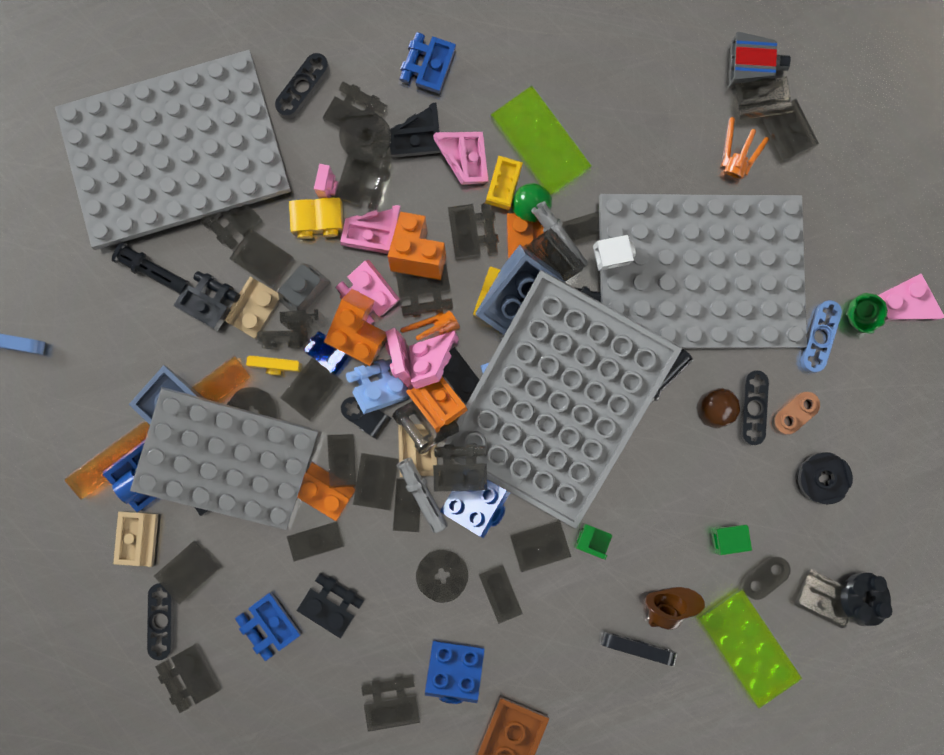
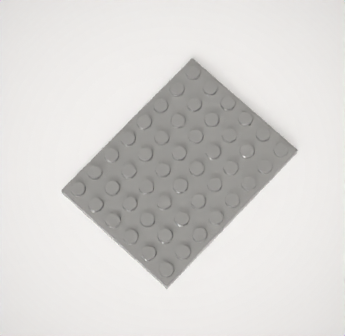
M250 50L55 107L90 244L94 250L291 192Z
M599 195L600 240L628 235L629 241L634 243L636 256L633 257L634 261L629 265L600 271L602 304L682 347V349L807 347L802 195Z
M540 270L466 404L468 411L458 418L440 452L577 529L676 361L682 347L549 273Z

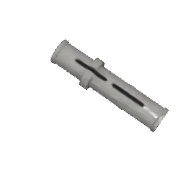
M545 201L537 204L538 209L534 207L531 212L544 227L543 232L552 238L575 272L584 269L582 264L586 267L588 261L563 229L562 221L556 219Z
M411 457L402 460L396 466L407 483L406 488L408 492H412L432 532L438 533L442 531L448 524L445 522L425 485V478L421 477Z

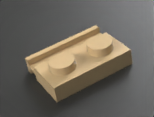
M250 276L239 293V300L232 304L230 307L231 311L224 321L257 340L280 301L278 292Z
M430 424L398 425L399 462L411 457L421 476H438L437 432Z
M118 512L113 564L154 566L159 514Z

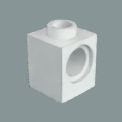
M628 235L599 240L593 245L598 271L629 265L634 261L633 257L636 256L634 243L629 241Z

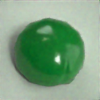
M528 183L516 191L511 208L521 219L537 222L538 219L531 210L534 207L538 209L536 205L543 201L546 202L551 210L553 198L543 186L536 183Z
M863 293L850 302L847 315L849 323L856 330L862 333L873 334L877 328L885 325L888 310L886 302L880 296Z

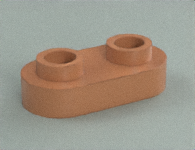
M812 392L797 394L774 415L773 426L775 430L784 435L793 434L818 413L820 409L819 398ZM805 400L810 401V409L804 407ZM786 417H790L792 420L790 426H787L784 422Z

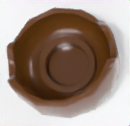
M717 388L705 393L700 398L697 406L699 418L705 425L712 428H722L732 424L740 413L739 399L734 392L724 388Z

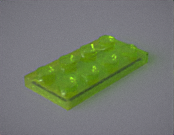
M530 86L491 114L492 120L540 185L546 188L551 196L591 168V164L533 86Z
M739 589L697 618L756 707L761 708L802 680V677L742 589Z

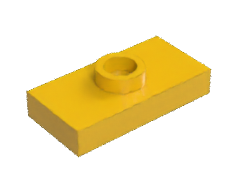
M498 155L485 204L510 210L523 162Z
M247 356L246 366L266 369V374L281 376L282 371L302 372V364L296 360Z

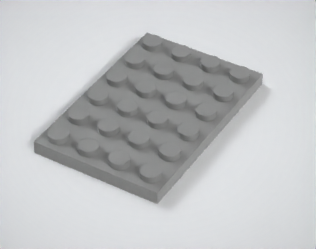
M161 387L130 491L287 530L318 431Z

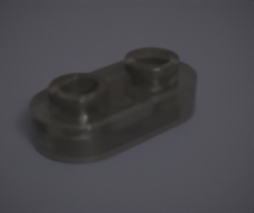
M261 331L257 332V343L262 344L263 349H277L278 344H288V348H303V344L309 343V332Z
M776 556L766 559L744 577L742 590L745 595L755 600L765 598L789 578L791 573L789 563L785 559ZM773 565H777L779 567V571L777 574H773L771 572V568ZM753 581H757L759 584L756 590L751 589Z

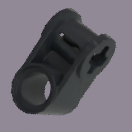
M355 397L345 399L341 405L342 415L359 426L358 428L378 440L392 418L380 410L363 414L359 404L357 408L360 412L358 414L353 413L350 416L347 405H353L357 400Z

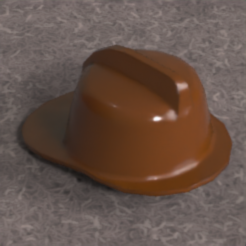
M676 587L652 592L645 598V603L649 608V625L667 630L678 628L684 619L702 613L705 608V601L702 596L689 588Z

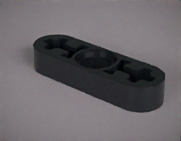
M320 53L309 55L277 97L275 108L282 118H294L329 72V64L324 55ZM321 62L322 69L317 68L313 72L312 64ZM311 73L313 75V78L315 79L314 81L309 76ZM300 80H306L309 82V88L305 92H298L295 89L296 83ZM290 92H293V94L300 100L298 101L295 97L292 100ZM291 101L293 108L283 111L282 103L288 104Z
M758 370L752 371L744 377L742 388L740 437L745 444L750 446L761 444L766 437L769 379L764 372ZM755 376H757L759 381H762V385L757 386L756 394L761 393L762 398L759 396L748 397V393H754V385L750 384V380L754 379ZM751 401H757L761 405V412L756 416L748 412L747 407ZM747 419H760V423H755L754 430L759 432V437H755L754 441H751V436H747V431L752 430V422L747 423Z
M166 582L157 583L148 591L147 652L154 660H163L169 657L174 650L175 593L173 587ZM161 587L163 592H167V597L162 599V606L168 605V609L154 610V606H160V597H156L155 592L160 591ZM159 613L164 614L168 619L165 628H158L154 623V618ZM167 632V636H162V645L167 646V650L160 654L159 650L154 647L159 644L160 635L155 637L154 633L161 634Z
M604 631L601 645L607 648L670 666L675 665L678 654L663 647Z

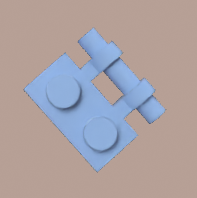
M384 359L377 360L373 365L367 367L361 365L355 367L354 371L346 373L349 383L357 381L359 384L352 393L363 414L409 399L406 393L408 390L407 386L399 378L391 376L388 370H391L390 364L392 359L386 361ZM377 374L379 380L370 382L368 377Z

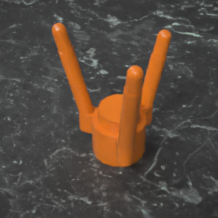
M731 117L728 126L725 157L721 166L725 167L724 173L736 179H743L744 175L748 176L751 166L764 149L769 138L765 137L748 161L746 155L756 133V130L752 129L741 154L734 153L733 157H730L735 118Z
M449 310L444 314L440 312L433 317L401 328L400 331L404 333L433 323V327L416 336V340H421L436 331L439 335L458 330L460 326L453 313Z

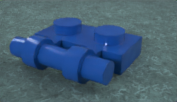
M417 32L414 40L409 43V54L400 68L402 73L399 80L409 83L411 75L418 76L416 86L440 94L456 50V44L432 36L430 44L426 45L423 44L425 35ZM419 54L425 55L422 66L416 65Z
M272 592L248 608L254 616L250 621L244 613L235 618L240 626V632L243 635H247L254 645L253 650L256 654L259 653L264 661L273 656L268 648L270 644L273 643L277 650L280 651L301 635ZM258 624L268 636L264 640H262L254 628Z

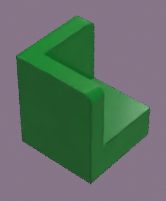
M583 523L574 547L606 560V552L612 539V534Z
M748 525L712 528L716 554L726 555L752 551Z

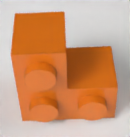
M400 212L387 256L389 266L393 272L441 280L446 262L445 243L426 239L428 231L425 216Z
M351 289L341 299L324 342L370 366L380 354L387 336L385 331L366 322L375 300Z

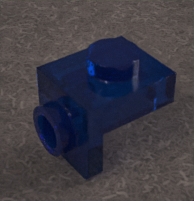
M318 331L316 335L310 338L304 352L336 375L349 358V355L326 344L324 340L327 335Z

